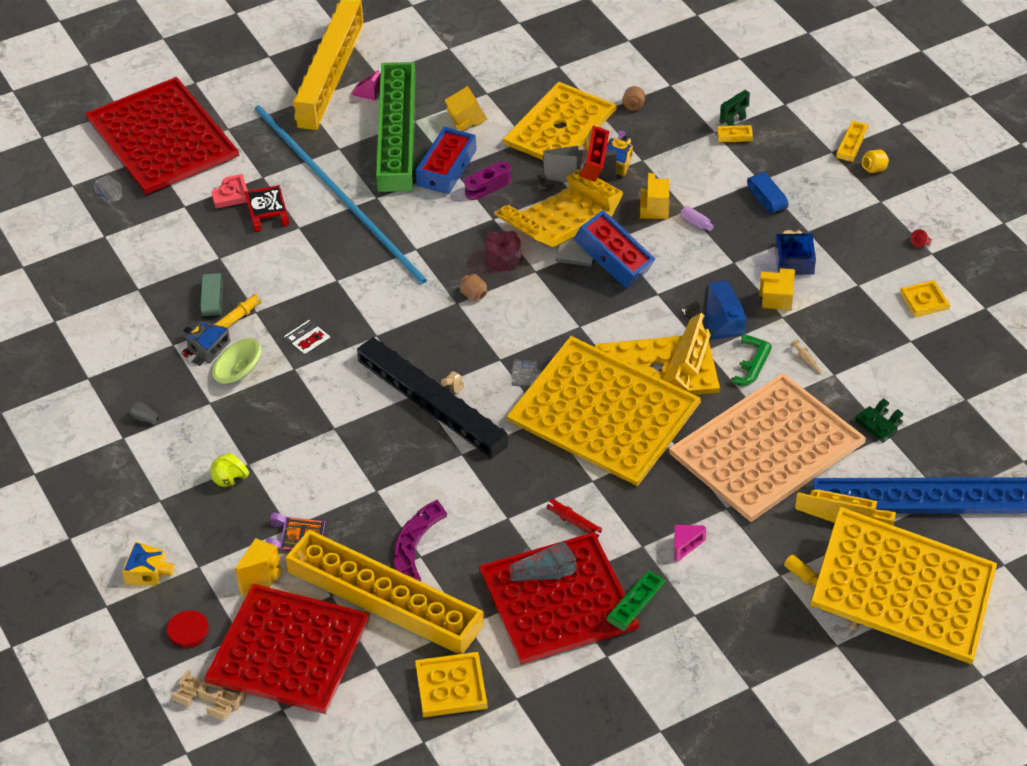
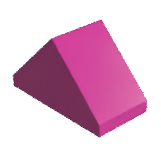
M377 70L360 81L351 93L354 96L375 101L380 94L381 72Z
M675 525L674 561H680L706 541V527L704 525Z

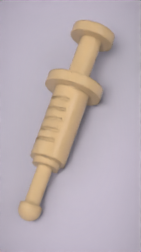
M798 339L792 341L790 346L798 350L797 356L799 358L802 357L810 367H814L818 374H822V370L817 367L816 361L808 353V348H802L799 345Z

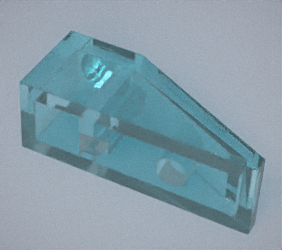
M563 541L511 564L510 578L512 581L559 579L569 576L576 571V557Z

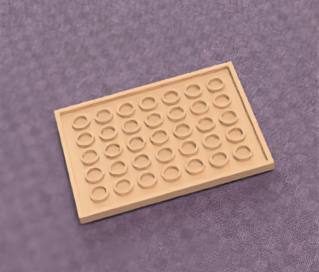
M782 373L670 447L669 454L747 520L752 522L865 443L866 437Z

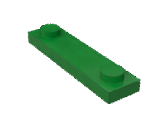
M648 570L612 610L606 621L625 631L660 591L666 581Z

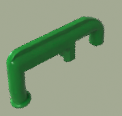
M742 333L741 344H750L759 347L752 363L745 360L739 363L742 369L748 370L745 378L736 375L732 377L733 384L747 386L757 380L772 349V345L769 342Z

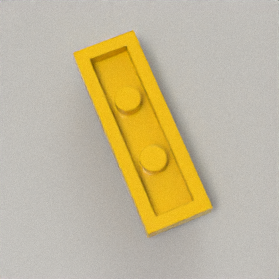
M851 121L837 151L836 158L854 161L868 131L869 124Z

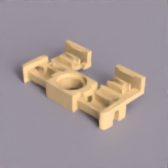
M190 670L186 671L180 679V688L177 693L172 692L171 694L172 701L190 707L192 698L197 697L198 694L199 698L212 702L215 705L207 707V714L222 721L226 720L232 708L233 711H237L240 707L239 702L243 703L245 699L243 692L237 694L226 690L224 687L205 683V680L203 681L191 676ZM209 688L217 689V691L213 694H208L206 692Z

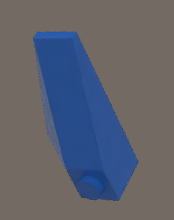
M728 281L709 283L705 329H709L710 332L709 340L740 336L742 333L746 335L747 318L741 303Z

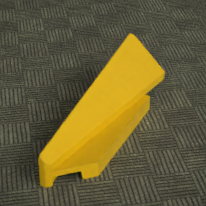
M702 313L690 319L662 379L685 391L689 389L690 376L693 377L699 372L710 338L709 329L704 330L702 324L704 317Z
M818 489L811 490L810 495L797 493L795 509L834 523L840 507L893 526L896 512L876 510L877 501Z

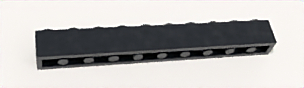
M372 337L357 348L359 363L489 458L493 459L508 447V433L503 428L495 425L491 419L484 417L477 409L470 407L463 399L456 397L449 389H445L435 379H431L421 369L413 366L409 360H405L396 351H392L382 341Z

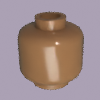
M637 86L627 88L622 98L624 107L630 111L640 110L646 98L645 92Z
M476 274L466 275L460 282L461 293L470 301H480L488 292L487 283Z

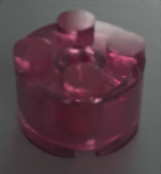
M492 231L488 234L484 242L486 265L493 267V270L497 272H508L513 270L517 264L519 266L521 263V241L517 233L514 231Z

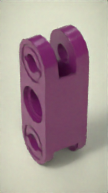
M500 161L466 177L464 180L466 198L477 200L511 183V175L509 174L511 172V165L508 162Z

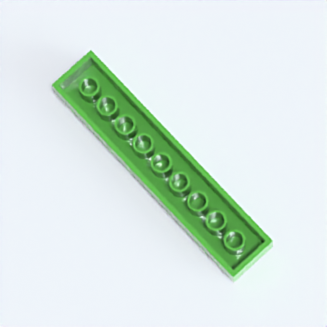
M415 62L381 63L376 171L378 192L413 191Z

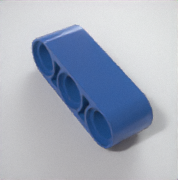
M762 172L747 178L748 188L770 214L788 208L787 197L767 173Z

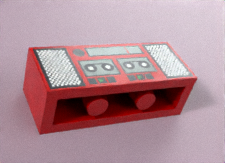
M595 125L592 126L585 139L579 171L580 177L596 182L604 166L610 131Z

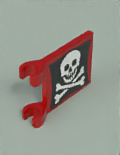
M280 185L245 191L254 232L261 231L260 219L280 216L282 226L289 225V217Z

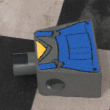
M204 321L200 322L194 329L188 326L185 327L182 333L183 337L187 340L188 350L209 364L231 342L228 328Z

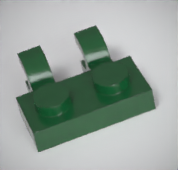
M743 90L721 104L719 121L721 124L726 122L727 126H734L733 116L737 114L740 121L746 119L745 109L749 106L750 92Z
M884 398L878 402L874 409L869 406L856 415L855 420L883 443L898 432V426L903 423V420L900 419L903 413L899 409L892 413L890 419L887 420L883 417L889 412L886 408L889 402Z

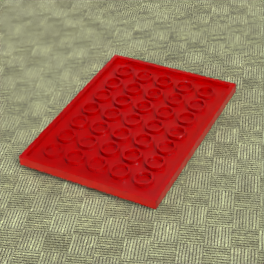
M177 76L85 113L86 119L145 194L154 192L239 156V150Z

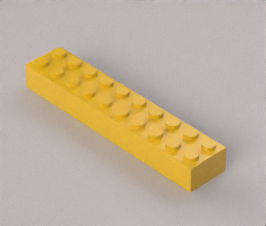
M341 0L340 3H337L336 11L332 14L331 22L327 25V31L322 36V42L318 44L317 53L313 55L312 64L308 66V73L304 75L302 86L298 88L297 97L293 99V107H295L294 119L297 121V128L318 129L364 26L361 0Z
M308 530L286 556L288 573L457 654H464L484 627L482 610L314 531Z

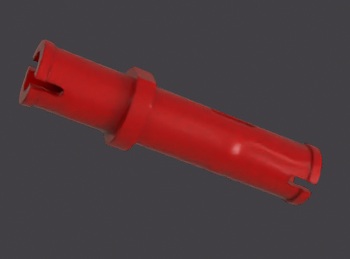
M554 498L549 501L553 506L547 504V510L555 513L560 519L568 521L585 533L595 532L597 538L600 535L596 531L602 533L601 527L574 512L571 507L561 504Z

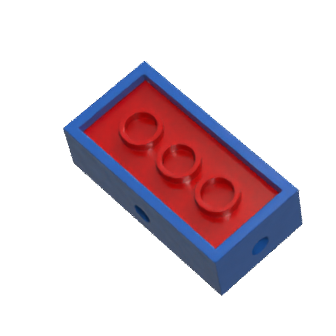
M443 127L416 169L417 186L450 194L477 151L476 135Z
M604 210L583 224L573 239L624 288H628L647 273L655 261V258Z

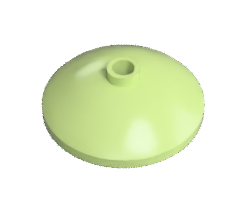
M245 338L233 343L216 360L212 370L213 378L218 383L229 384L246 377L260 359V343L254 338Z

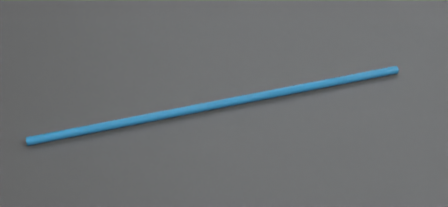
M257 105L255 107L256 112L421 284L426 283L427 279L274 119L260 105Z

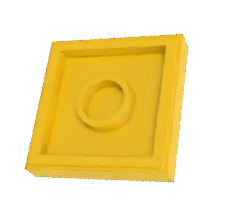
M935 280L900 288V294L915 318L950 308L949 302Z

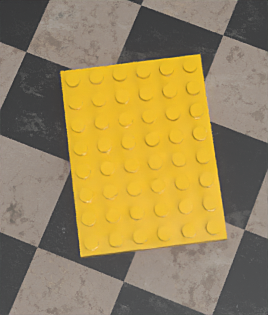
M570 336L506 417L507 421L638 487L699 406L701 398Z
M840 507L810 606L972 664L975 659L997 563Z

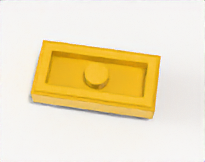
M717 126L718 142L753 141L752 126Z

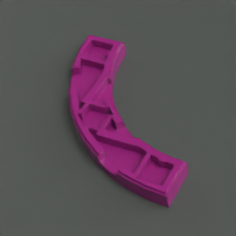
M438 499L421 508L411 520L406 522L395 544V570L420 582L421 577L415 566L417 545L429 528L447 517V512Z

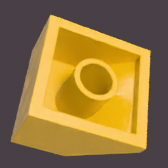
M255 538L235 567L240 594H247L253 583L271 587L275 580L280 578L282 569L280 568V556L278 555L277 546Z

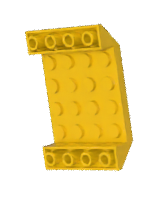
M577 169L567 175L568 189H564L560 193L550 196L524 211H518L512 206L507 205L501 207L494 214L533 239L555 247L574 237L583 224L602 210L612 217L623 192L597 178L596 182L580 177V169Z

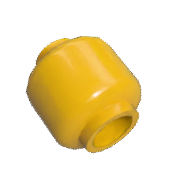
M879 149L867 151L862 158V166L868 173L883 172L886 170L889 162L886 153Z

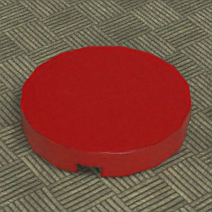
M187 610L177 613L170 619L167 625L168 637L173 644H177L182 648L195 647L201 644L206 635L208 636L209 634L208 620L198 611Z

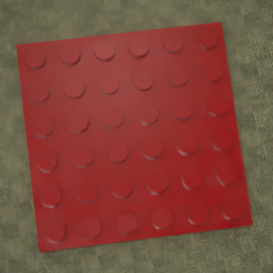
M595 532L479 565L481 576L520 664L639 629L640 623L637 617L625 631L606 621L608 615L626 595Z
M253 583L205 675V683L326 714L370 619V613Z

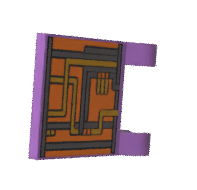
M272 513L270 518L271 526H283L281 541L267 538L266 542L277 546L278 551L290 552L308 530L323 536L325 521L285 517L279 513Z

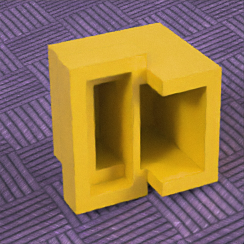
M468 86L445 99L448 105L446 109L459 131H464L474 124L478 126L488 120Z
M648 173V189H641L640 219L669 218L670 179L655 178V173Z
M780 269V273L761 272L759 297H763L762 308L792 311L795 270Z

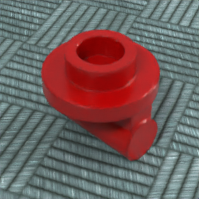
M922 229L914 230L910 236V241L915 247H923L926 244L930 245L932 241L926 231Z

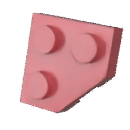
M243 174L225 177L221 181V185L211 192L215 209L247 202L245 191L248 190Z

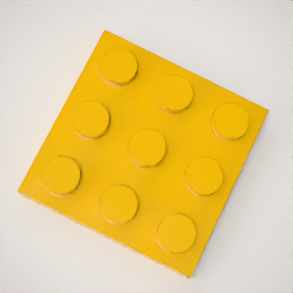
M479 652L415 660L423 717L488 709Z

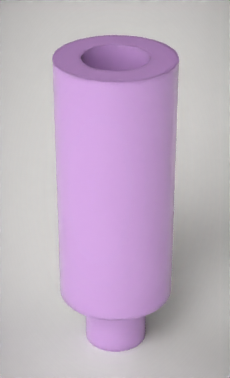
M685 206L680 213L682 218L701 230L707 229L711 231L714 227L710 223L709 218L689 206Z

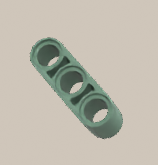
M222 273L203 274L201 293L202 317L221 316Z

